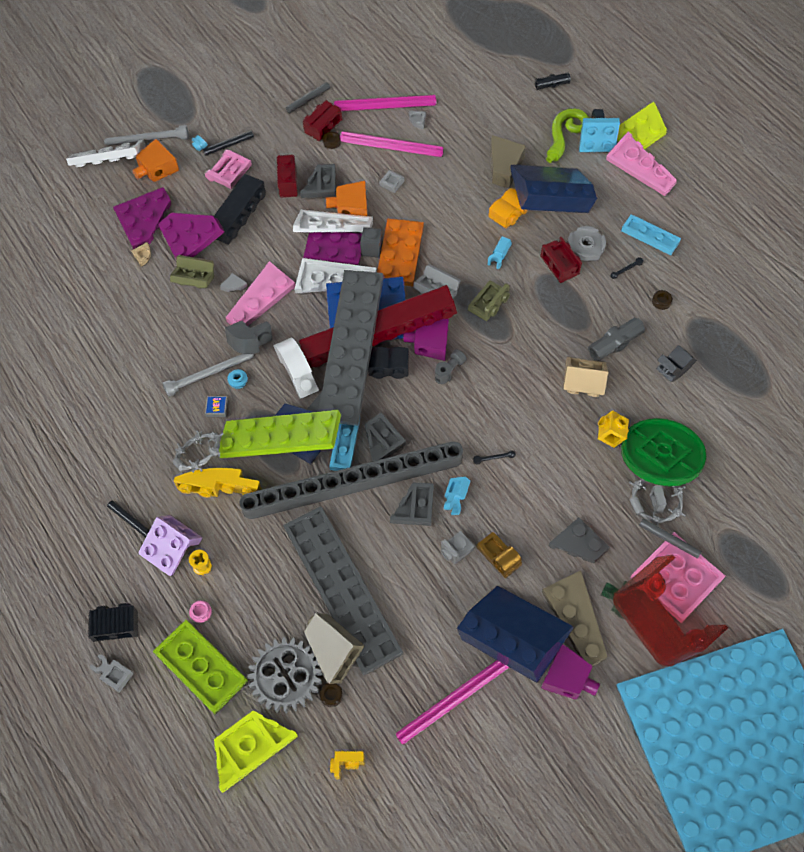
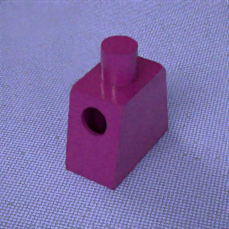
M441 319L430 326H423L411 333H404L403 341L414 343V353L417 355L445 361L449 319Z
M562 645L541 688L577 700L582 690L595 696L600 683L588 677L593 666L568 647Z

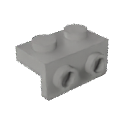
M428 264L424 275L415 281L413 288L424 294L448 285L452 298H454L460 285V279Z

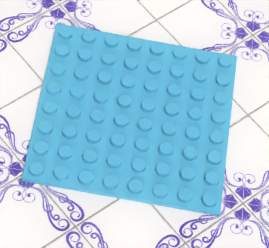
M784 629L616 684L685 852H750L804 832V669Z

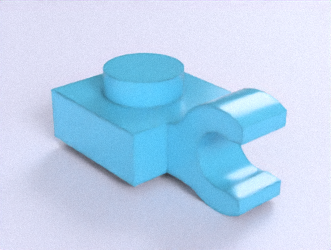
M467 477L450 478L444 495L447 498L444 509L452 510L451 515H459L461 512L460 500L465 499L470 480Z

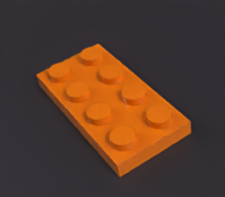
M387 218L377 273H383L384 278L403 277L404 286H414L424 222Z

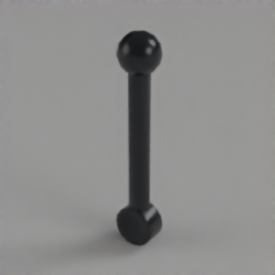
M638 257L634 263L617 272H612L610 277L616 279L618 275L630 268L642 265L643 259Z
M510 450L508 453L498 455L474 456L473 463L478 465L481 461L504 457L514 458L516 453Z

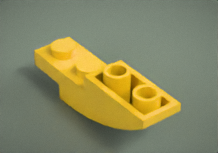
M233 468L202 469V472L195 470L194 473L191 471L174 478V483L180 492L186 494L191 492L198 493L203 497H218L220 490L228 494L235 492L242 495L262 490L260 481L246 479L243 476L242 470Z

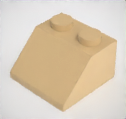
M567 357L563 384L564 390L571 394L584 392L592 397L604 395L608 376L606 362Z

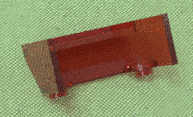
M673 554L656 557L622 586L613 597L614 606L656 662L661 666L668 667L674 666L704 651L728 629L726 624L707 625L703 630L691 629L684 634L658 600L666 589V581L660 574V571L675 559Z

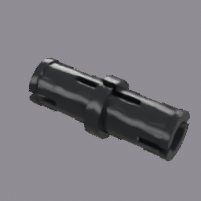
M569 72L558 75L550 74L548 77L535 79V88L539 90L569 84L571 82Z

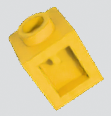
M335 751V758L330 759V773H334L335 779H341V765H345V769H359V765H364L365 763L364 751Z

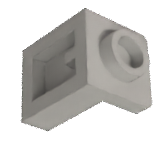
M462 531L458 532L448 541L444 539L441 542V554L447 561L451 560L454 564L458 563L475 549V546Z

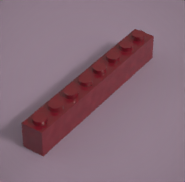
M448 285L378 310L372 347L385 340L395 339L401 334L411 333L417 328L430 326L436 321L448 319L457 314ZM334 327L299 340L302 352L310 368L320 367L328 362Z

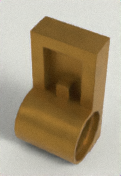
M494 532L477 544L478 550L505 579L522 566V559L518 552L511 546L507 547Z

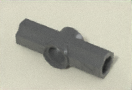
M634 317L620 327L614 326L610 328L602 338L588 346L590 356L594 360L599 361L614 351H622L631 340L645 332L643 322L639 318Z

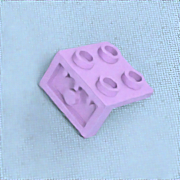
M171 515L160 516L154 521L139 550V555L167 575L172 576L187 548L199 545L203 537Z

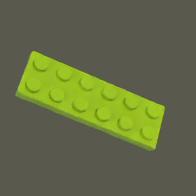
M339 410L226 421L220 440L219 458L334 449L341 414Z

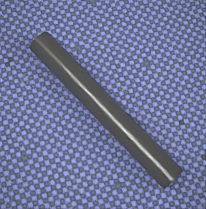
M329 83L322 84L288 105L286 111L291 113L330 88Z
M642 519L639 524L643 529L697 559L702 552L645 519Z

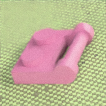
M225 150L222 158L216 165L205 173V177L209 181H215L232 189L252 164L251 160L230 150Z

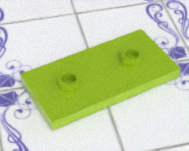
M187 620L152 651L214 715L248 682Z

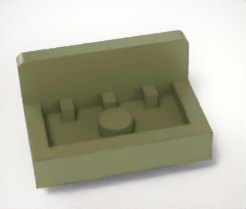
M178 255L176 257L177 267L170 275V282L178 283L179 285L196 286L197 288H207L214 279V262Z
M489 280L469 304L468 311L488 321L491 316L494 317L497 314L499 306L502 303H506L509 299L510 285L506 283L501 287Z

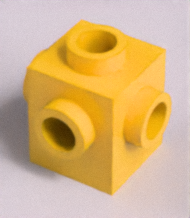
M613 410L606 416H602L598 422L597 439L615 448L627 439L629 419Z

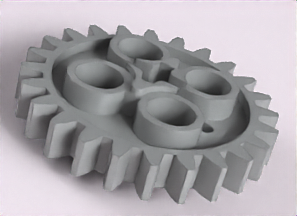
M283 637L282 644H278L277 640L274 639V646L271 647L266 643L265 647L267 650L264 652L258 649L260 657H252L256 665L249 666L250 671L254 672L247 675L248 679L253 681L249 684L250 689H256L252 693L254 698L259 697L258 702L260 705L266 702L267 710L274 705L276 713L279 712L281 707H283L285 713H288L289 707L292 706L296 712L297 704L300 703L303 707H306L305 699L313 701L311 692H319L315 685L322 684L321 679L317 678V676H321L323 673L322 670L317 669L320 666L317 661H314L316 659L314 653L310 654L312 650L310 645L303 649L304 642L300 641L296 645L295 638H292L290 643H287L285 637ZM288 655L295 657L292 663H284L283 660ZM275 658L279 660L283 669L289 675L291 682L297 689L295 692L292 691L285 677L282 676L280 669L274 662ZM268 668L275 669L274 674L271 676H265L264 672ZM299 674L307 675L306 680L303 682H296L295 678ZM279 687H287L285 694H276V690Z

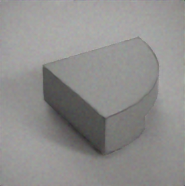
M409 110L410 122L415 127L424 129L426 112Z
M232 273L220 285V288L225 292L241 291L247 287V282Z

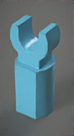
M500 238L493 254L488 257L487 265L490 266L491 262L496 261V269L501 267L502 260L512 244L510 239Z

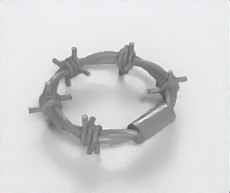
M196 430L197 434L195 437L189 439L183 447L177 443L178 449H175L176 455L173 464L181 472L192 469L193 473L197 469L202 472L203 470L200 466L206 464L212 456L218 455L220 457L219 440L223 432L220 435L214 432L202 434V431L199 433ZM204 437L211 438L208 442L212 440L216 442L212 449L210 446L208 447L210 455L200 461L199 459L195 462L189 460L191 466H186L180 460V457L184 459L183 454H186L185 448L194 442L196 444L199 442L201 445Z
M640 479L635 481V483L629 482L633 485L632 498L629 501L637 516L641 515L647 521L656 524V526H659V523L673 520L680 515L686 516L682 513V489L686 488L685 486H672L675 494L671 495V497L678 496L679 504L673 511L670 508L668 509L672 512L670 516L659 518V516H655V512H653V517L645 514L638 497H635L641 487L646 490L643 484L647 481Z

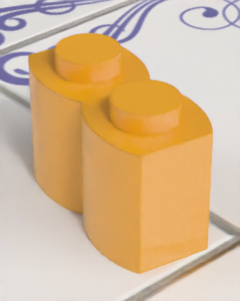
M512 187L489 208V218L507 228L510 225H514L518 217L526 214L528 210H521L516 189Z

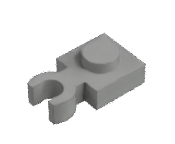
M98 655L97 657L102 661V665L95 667L91 664L90 668L95 673L102 674L99 679L120 693L132 677L133 672L116 660H113L109 665L108 660L103 655Z

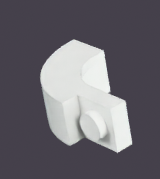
M289 338L273 345L280 362L285 366L299 398L301 399L319 391L312 376L311 368L297 342L293 338Z

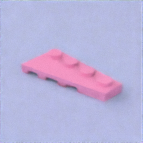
M629 131L606 156L607 161L664 196L676 184L677 179L662 164L659 165L654 160L655 157L651 153L648 154L643 149V145L632 138V134Z
M269 261L226 316V321L232 325L242 320L249 326L295 288V282Z

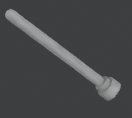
M179 125L176 130L106 138L104 143L106 145L138 142V140L143 139L147 141L171 137L185 140L189 139L187 125Z
M254 354L238 355L178 381L167 380L162 382L167 396L171 397L179 391V388L252 359Z

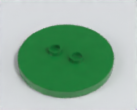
M653 418L635 423L629 428L627 439L621 444L622 458L627 467L638 477L657 485L678 486L689 483L700 475L706 462V449L699 436L685 425L668 419Z

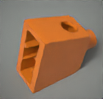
M155 139L136 155L138 167L132 170L138 180L147 175L152 181L156 182L179 171L176 158Z
M365 181L337 186V197H326V208H337V212L340 214L367 216Z

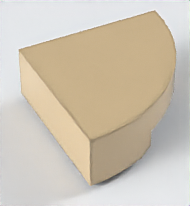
M148 242L131 251L141 267L151 257V249Z

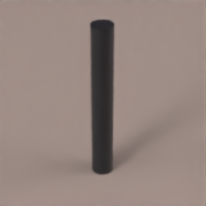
M248 131L204 148V155L212 154L254 137L253 132Z
M113 500L108 503L107 507L145 538L147 537L150 530Z

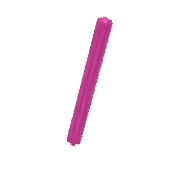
M436 96L334 101V105L339 107L341 111L435 106Z
M344 131L340 135L341 142L435 157H442L444 151L442 146Z
M496 660L396 733L397 739L401 744H405L509 667Z

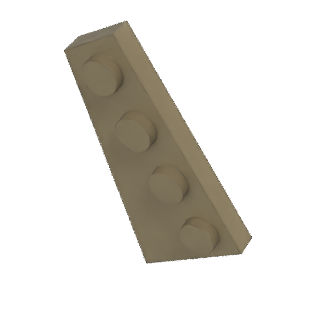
M581 570L544 588L542 593L556 617L573 626L568 638L578 655L592 666L606 660L608 656Z

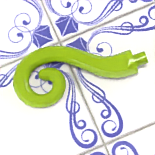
M566 109L556 115L552 123L554 143L547 151L546 161L548 163L557 162L564 153L565 140L561 129L562 123L568 119L565 123L567 130L572 133H581L582 124L574 125L573 118H577L581 122L583 118H589L584 111L580 109Z

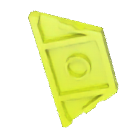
M654 102L619 125L617 142L629 131L632 134V138L636 142L639 141L643 145V149H646L666 135L667 129Z
M252 711L216 737L214 745L217 756L216 764L219 774L220 791L222 793L227 791L298 737L296 732Z

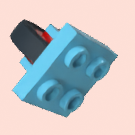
M593 109L591 118H583L579 152H610L617 143L620 125L619 118H605L603 109Z

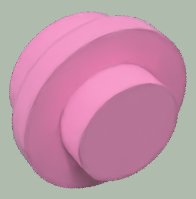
M197 601L190 607L189 614L193 621L203 623L211 617L212 608L206 601Z

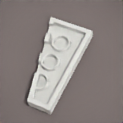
M143 139L138 140V143L132 146L129 143H124L115 147L116 149H113L111 146L102 148L98 153H96V150L76 153L69 156L67 162L69 166L81 167L85 166L88 162L99 164L109 159V162L117 161L120 159L119 157L131 159L135 158L146 145Z
M300 210L293 224V232H363V227H372L373 217Z
M302 258L295 285V293L327 291L326 283L342 282L344 270L377 272V268Z

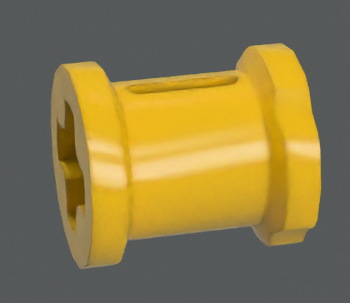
M195 550L190 554L189 563L197 575L202 576L211 571L212 564L204 550Z

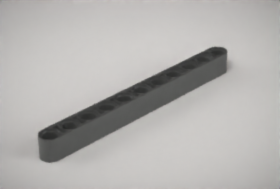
M448 442L247 493L240 498L239 505L246 518L255 519L459 466L463 459V447L458 442ZM450 453H457L458 455H457V456H451V455H449V454H450ZM430 458H437L438 460H437V461H430L429 459H430ZM410 463H417L418 465L415 466V467H412V466H410L409 464H410ZM391 468H397V469H398V470L395 471V472L389 471V469H391ZM371 473H377V474H378V475L375 476V477H370V476H369V474H371ZM351 478H356V479H358V480L355 481V482H349V481H348V480L351 479ZM331 483L337 484L335 487H328ZM311 488L317 489L313 493L307 492ZM289 494H296L293 498L287 497ZM269 499H276L273 503H266ZM249 504H255L251 509L246 508Z

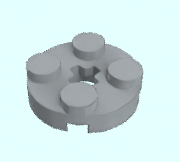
M582 226L577 228V231H572L569 235L568 243L575 255H578L581 260L597 261L605 250L606 239L594 227ZM588 241V244L590 245L586 246L584 245V242Z

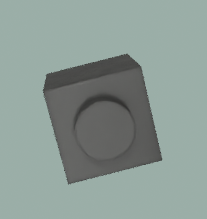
M363 227L360 242L362 256L380 258L383 244L382 229Z

